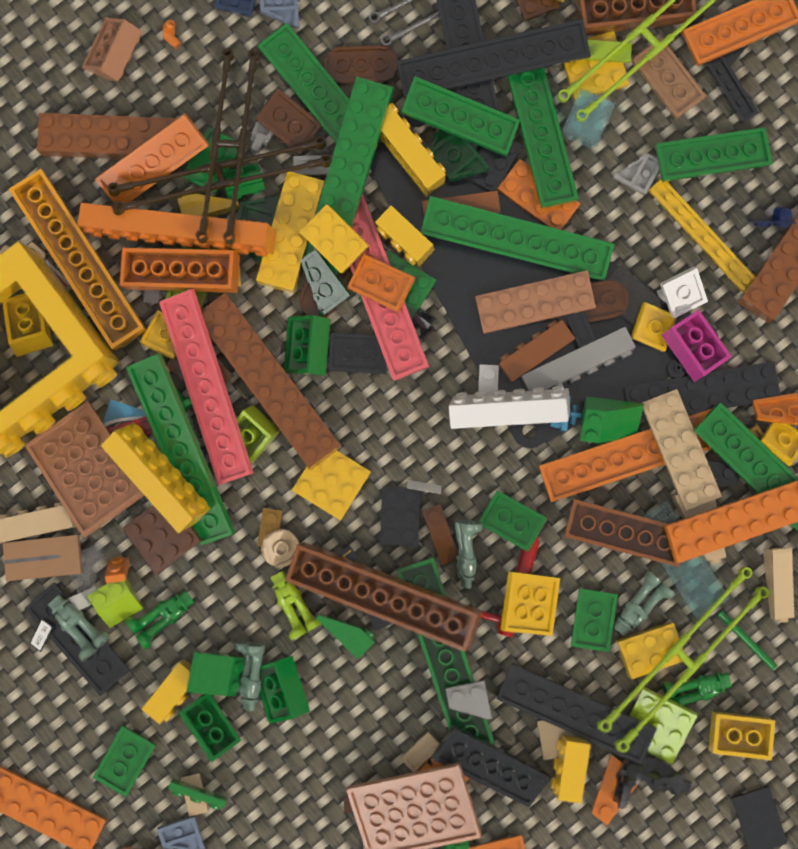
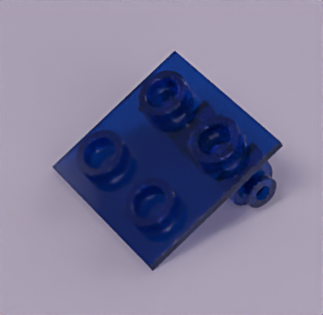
M780 206L774 208L772 219H749V221L754 222V225L761 227H770V223H773V226L789 228L790 224H796V222L791 221V210Z

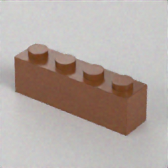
M498 191L440 198L501 214ZM428 200L422 201L423 218Z
M563 320L560 322L553 321L546 326L548 330L544 333H541V331L537 332L531 337L532 341L527 344L524 341L515 348L516 352L511 355L508 352L500 358L499 368L510 383H513L575 340V337Z

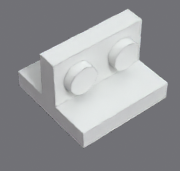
M692 267L660 283L662 289L657 291L658 297L667 303L673 318L708 302L696 267Z

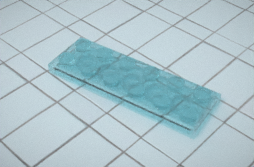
M667 500L641 516L668 524L679 521ZM703 556L680 563L679 567L661 563L695 619L702 617L725 592ZM727 596V597L720 603V605L723 604L724 602H726L727 600H729L730 598Z

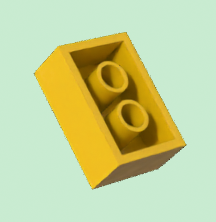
M326 204L300 231L340 273H344L370 246L329 204Z
M392 206L375 222L379 235L384 240L388 238L392 244L391 246L398 253L402 251L405 254V259L413 266L416 264L420 267L435 251L433 244Z
M667 622L615 640L628 677L634 679L649 674L662 660L667 651L679 640V636L674 623ZM676 654L661 669L683 661Z
M185 659L179 662L141 709L157 723L168 722L177 712L174 708L176 706L180 707L189 697L186 689L191 664Z
M712 711L708 750L713 754L772 760L775 720L768 717Z
M562 734L561 739H557L556 750L559 751V756L554 759L553 769L556 772L555 777L551 779L550 788L553 789V794H555L558 800L582 804L590 743L579 736Z

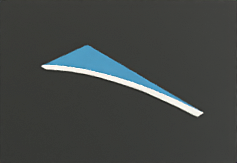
M110 400L103 423L107 426L121 421L136 420L146 417L144 410Z

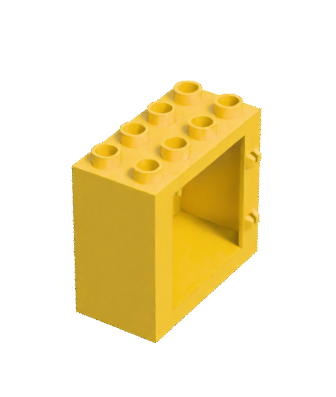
M19 241L0 255V304L22 288L73 357L0 411V454H3L5 458L12 456L24 447L25 444L21 438L28 432L33 430L36 434H40L50 428L56 422L52 414L57 410L65 407L67 411H70L86 400L83 391L95 383L98 388H101L111 382L117 376L113 368L121 363L41 254Z

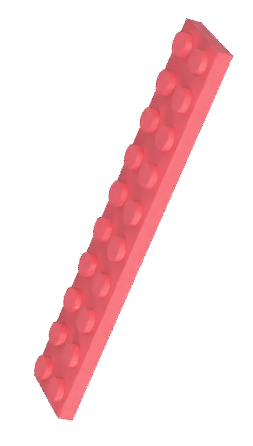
M362 194L352 228L370 245L363 254L391 266L364 194ZM363 254L350 266L352 274H354ZM361 295L393 381L430 367L405 301L398 313Z
M189 289L160 301L161 310L218 485L253 474L249 456L195 290Z

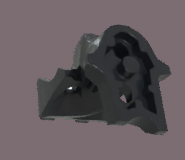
M645 757L642 765L626 759L616 773V787L612 801L618 803L617 808L619 809L627 808L632 788L642 781H645L653 792L670 791L672 795L680 796L681 791L689 793L692 781L684 779L685 776L661 760Z

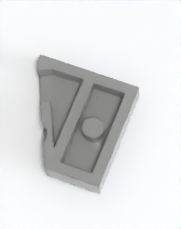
M484 680L446 688L450 709L492 719Z

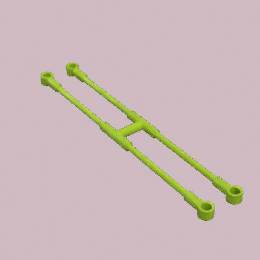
M669 0L654 14H651L626 36V39L578 81L573 82L567 89L561 90L558 94V100L562 103L567 102L570 95L588 77L629 41L631 42L638 35L642 34L654 48L596 101H592L584 109L578 110L576 120L578 122L586 121L588 115L598 107L599 103L642 65L661 52L674 40L676 35L716 0H709L672 34H668L659 42L647 27L676 1ZM561 94H566L567 98H561ZM583 113L585 118H580L579 114Z
M741 567L739 569L737 577L687 633H684L656 667L621 705L614 709L605 720L602 719L598 722L597 727L600 731L609 732L612 727L611 724L619 717L620 712L662 666L668 663L676 654L688 667L675 685L634 729H631L623 739L616 741L615 748L618 751H628L629 744L638 735L639 730L681 684L685 683L708 658L707 656L743 616L751 608H754L762 598L768 597L769 590L766 587H757L755 595L747 602V606L694 662L682 649L690 639V636L731 591L736 589L745 579H749L752 576V570L749 567ZM603 723H606L605 729H603L602 727ZM624 743V747L621 749L620 745Z

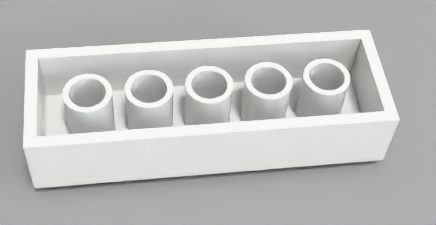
M556 386L550 390H544V388L538 387L534 388L533 391L515 389L513 392L497 390L494 393L488 394L486 391H479L473 395H467L466 392L457 393L449 404L451 428L567 422L570 415L569 388L564 389L563 386Z

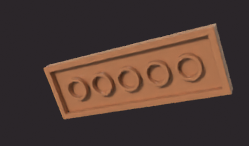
M588 270L475 296L483 334L596 309Z

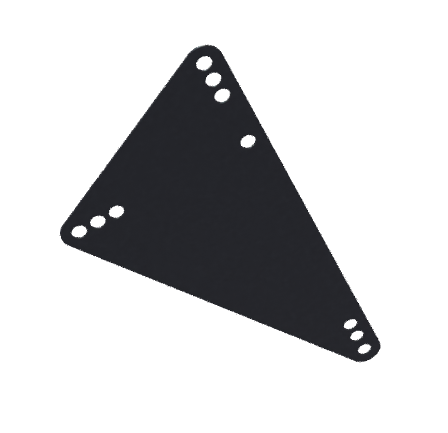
M380 141L377 144L370 170L389 205L397 210L419 232L421 231L424 219L422 201L429 200V196L447 198L488 192L465 178L451 182L445 175V183L426 197L386 145ZM424 141L421 142L425 149L430 147ZM498 192L502 215L543 225ZM422 234L433 244L435 251L421 265L426 274L437 280L433 288L478 372L479 365H498L501 362L500 358L506 353L513 354L517 351L515 348L524 341L526 344L532 341L531 337L539 331L544 333L548 330L546 326L555 320L560 322L558 318H552L483 334L475 296L574 273ZM610 261L605 280L626 283L629 287V304L625 312L620 316L590 322V326L596 340L626 327L631 337L643 302L669 313L670 311L667 303L658 297L656 290ZM589 277L590 283L602 281ZM688 311L678 316L676 324L690 316L692 313ZM566 324V326L572 333L570 326ZM632 339L635 345L632 355L624 359L620 356L614 359L615 363L607 367L603 364L597 367L598 371L590 375L586 372L580 375L581 379L570 383V381L563 383L564 389L569 388V396H571L570 412L572 405H577V413L582 414L586 396L624 401V387L662 381L668 378L667 365L670 361L678 358L669 346H667L665 352H661ZM576 340L532 370L579 349ZM499 368L498 390L513 392L515 389H525L521 377L510 383ZM569 417L567 430L579 425L581 418H576V425L570 424L571 417ZM534 423L532 425L536 427V435L533 438H526L522 431L523 427L527 424L507 425L515 441L524 448H535L564 433L559 431L560 429L551 427L550 423Z

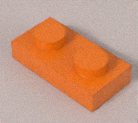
M117 556L109 560L105 574L106 584L126 581L130 566L129 557Z

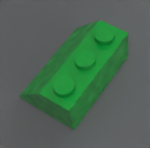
M315 315L288 317L284 371L287 374L326 376L330 331L329 318Z
M293 656L280 658L261 665L259 672L261 689L259 694L269 724L294 719L310 712Z
M209 694L203 695L178 713L211 763L242 741L213 697Z

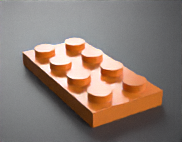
M519 159L497 188L498 192L543 225L562 230L581 204L577 201L541 209L530 166L521 159Z

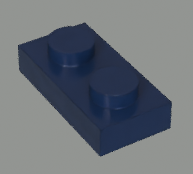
M216 0L214 7L217 10L252 18L256 0Z

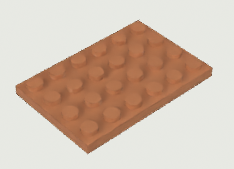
M88 401L24 445L84 538L144 496L101 447L111 434Z
M460 763L351 785L346 789L365 849H429L479 839L482 836Z

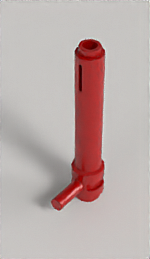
M539 536L529 552L522 549L516 573L531 574L540 544ZM503 610L501 616L483 611L482 619L498 623V634L511 638L513 634H516V632L501 630Z

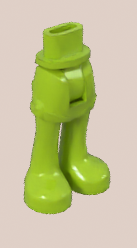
M283 570L272 576L271 580L274 584L272 587L275 589L278 600L277 604L279 607H282L290 621L292 630L289 633V638L292 641L322 624L307 608L301 596V591L294 584L285 581L287 576ZM295 603L305 622L306 628L301 623L291 604Z

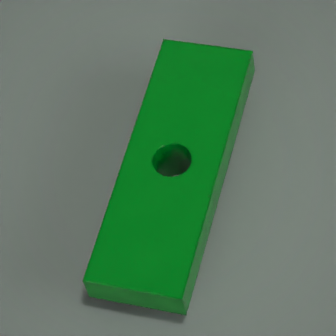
M174 778L170 781L168 787L173 795L183 797V795L188 796L191 801L195 803H208L210 808L216 810L223 809L228 800V797Z

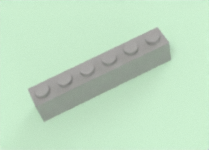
M626 327L522 375L521 380L526 391H533L534 388L538 387L550 390L556 386H563V383L567 381L573 383L581 379L580 375L586 372L590 375L598 371L597 367L603 364L607 367L615 363L614 359L620 356L624 359L632 355L635 345Z

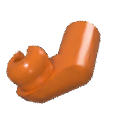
M167 20L163 25V38L174 49H177L181 45V41L175 37V22Z

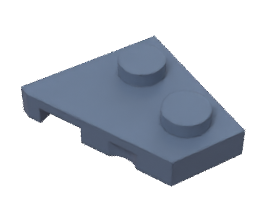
M260 0L261 14L284 24L288 23L289 26L299 29L298 0Z
M195 815L157 828L163 848L206 849Z

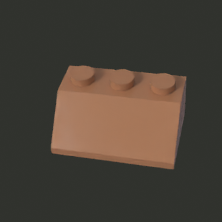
M105 17L82 68L104 79L118 82L124 74V68L132 57V51L135 45L138 44L142 31L125 19Z

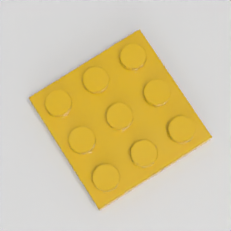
M614 31L587 38V40L617 42ZM579 60L565 63L564 67L569 84L571 85L573 82L578 81L599 61ZM617 62L604 63L572 93L574 101L605 93L626 74L624 64ZM628 79L625 80V81H624L618 88H616L615 90L621 89V88H624V87H628V86H629V81H628Z
M336 451L312 470L307 466L292 491L341 521L371 471Z
M508 572L501 630L553 636L560 578Z

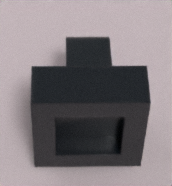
M420 308L412 317V322L414 326L419 324L422 327L419 333L423 334L434 323L436 318Z

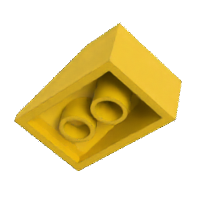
M26 293L7 298L2 302L8 344L16 357L54 346L48 322Z

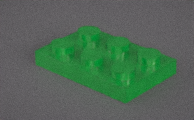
M209 127L204 135V138L209 143L208 147L192 157L185 171L210 164L213 128ZM222 133L220 135V140H234ZM219 147L215 162L229 159L235 160L238 148ZM231 167L224 168L223 171H228ZM214 171L212 183L218 182L216 171ZM200 172L182 177L199 187H203L208 182L209 172ZM219 190L211 191V193L217 195Z
M497 490L478 523H483L484 528L529 552L547 518Z
M579 588L570 646L610 652L618 594Z
M123 725L93 778L127 797L157 744Z

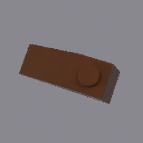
M441 505L423 510L422 514L441 565L457 560L458 552Z

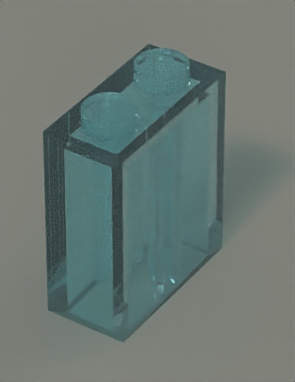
M580 89L562 130V133L565 134L564 137L571 141H574L576 138L582 141L581 145L592 149V146L597 147L616 103L604 99L588 115L586 121L578 122L576 120L578 110L584 109L592 101H596L600 97ZM580 113L579 117L585 118V115Z

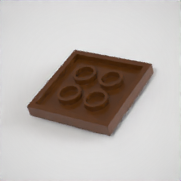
M154 505L123 527V530L155 575L202 541L193 526L178 534Z

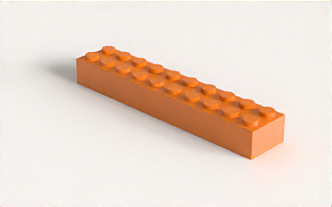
M81 203L77 224V226L84 229L83 232L90 233V236L95 238H101L104 235L113 240H120V237L126 238L127 241L138 242V239L145 240L144 242L149 244H156L157 241L163 242V245L167 246L181 244L185 248L200 246V249L211 250V248L237 250V253L245 255L248 252H255V255L267 257V254L273 255L276 231L268 223L235 220L234 234L236 241L232 245H227L224 242L223 234L227 230L228 219L207 217V234L209 239L206 243L200 244L196 239V232L199 231L202 216L142 209L126 210L122 215H115L112 206Z

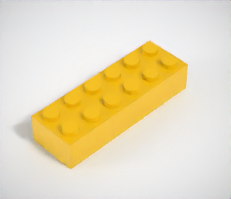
M391 103L389 104L380 134L381 140L424 195L428 197L445 183L446 170L441 163L437 164L434 161V155L431 150L423 147L419 135L411 132L408 121L405 118H400L397 114L399 112L398 109Z
M287 172L272 223V228L276 231L273 255L267 254V257L262 258L256 279L258 284L295 294L303 267L300 260L304 257L308 242L300 231L315 217L325 181L294 172Z
M135 423L115 430L101 445L178 534L196 524L211 509L207 505L206 500L199 496L194 487L182 477L181 472L174 468L168 458L157 449L155 443Z

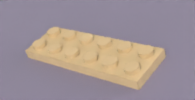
M676 389L642 402L644 403L643 412L684 511L722 497L697 435L692 431L694 428L678 390Z

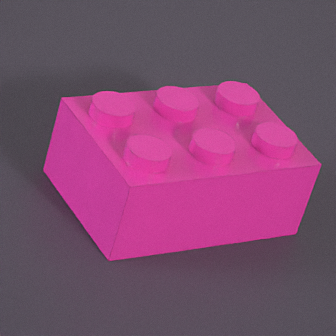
M697 310L661 335L694 382L732 357L700 310Z

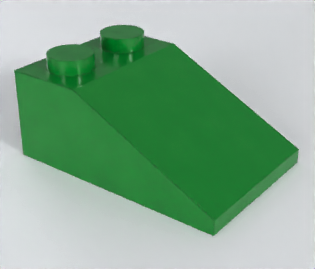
M586 396L579 427L580 441L603 443L637 434L644 403Z
M322 613L316 617L357 659L375 643L373 638L375 634L368 627L364 629L360 625Z
M194 652L186 692L236 696L240 686V674L244 667V657L224 652Z

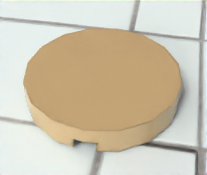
M275 529L269 532L262 541V556L272 566L279 568L288 566L292 562L299 541L289 530Z

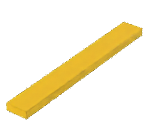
M660 179L648 191L743 293L754 278V275L668 182H662Z

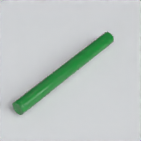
M723 610L717 614L727 626L733 621ZM737 624L732 628V631L771 670L778 666Z

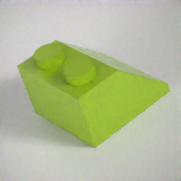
M127 578L126 581L108 583L87 595L95 611L109 628L144 609Z

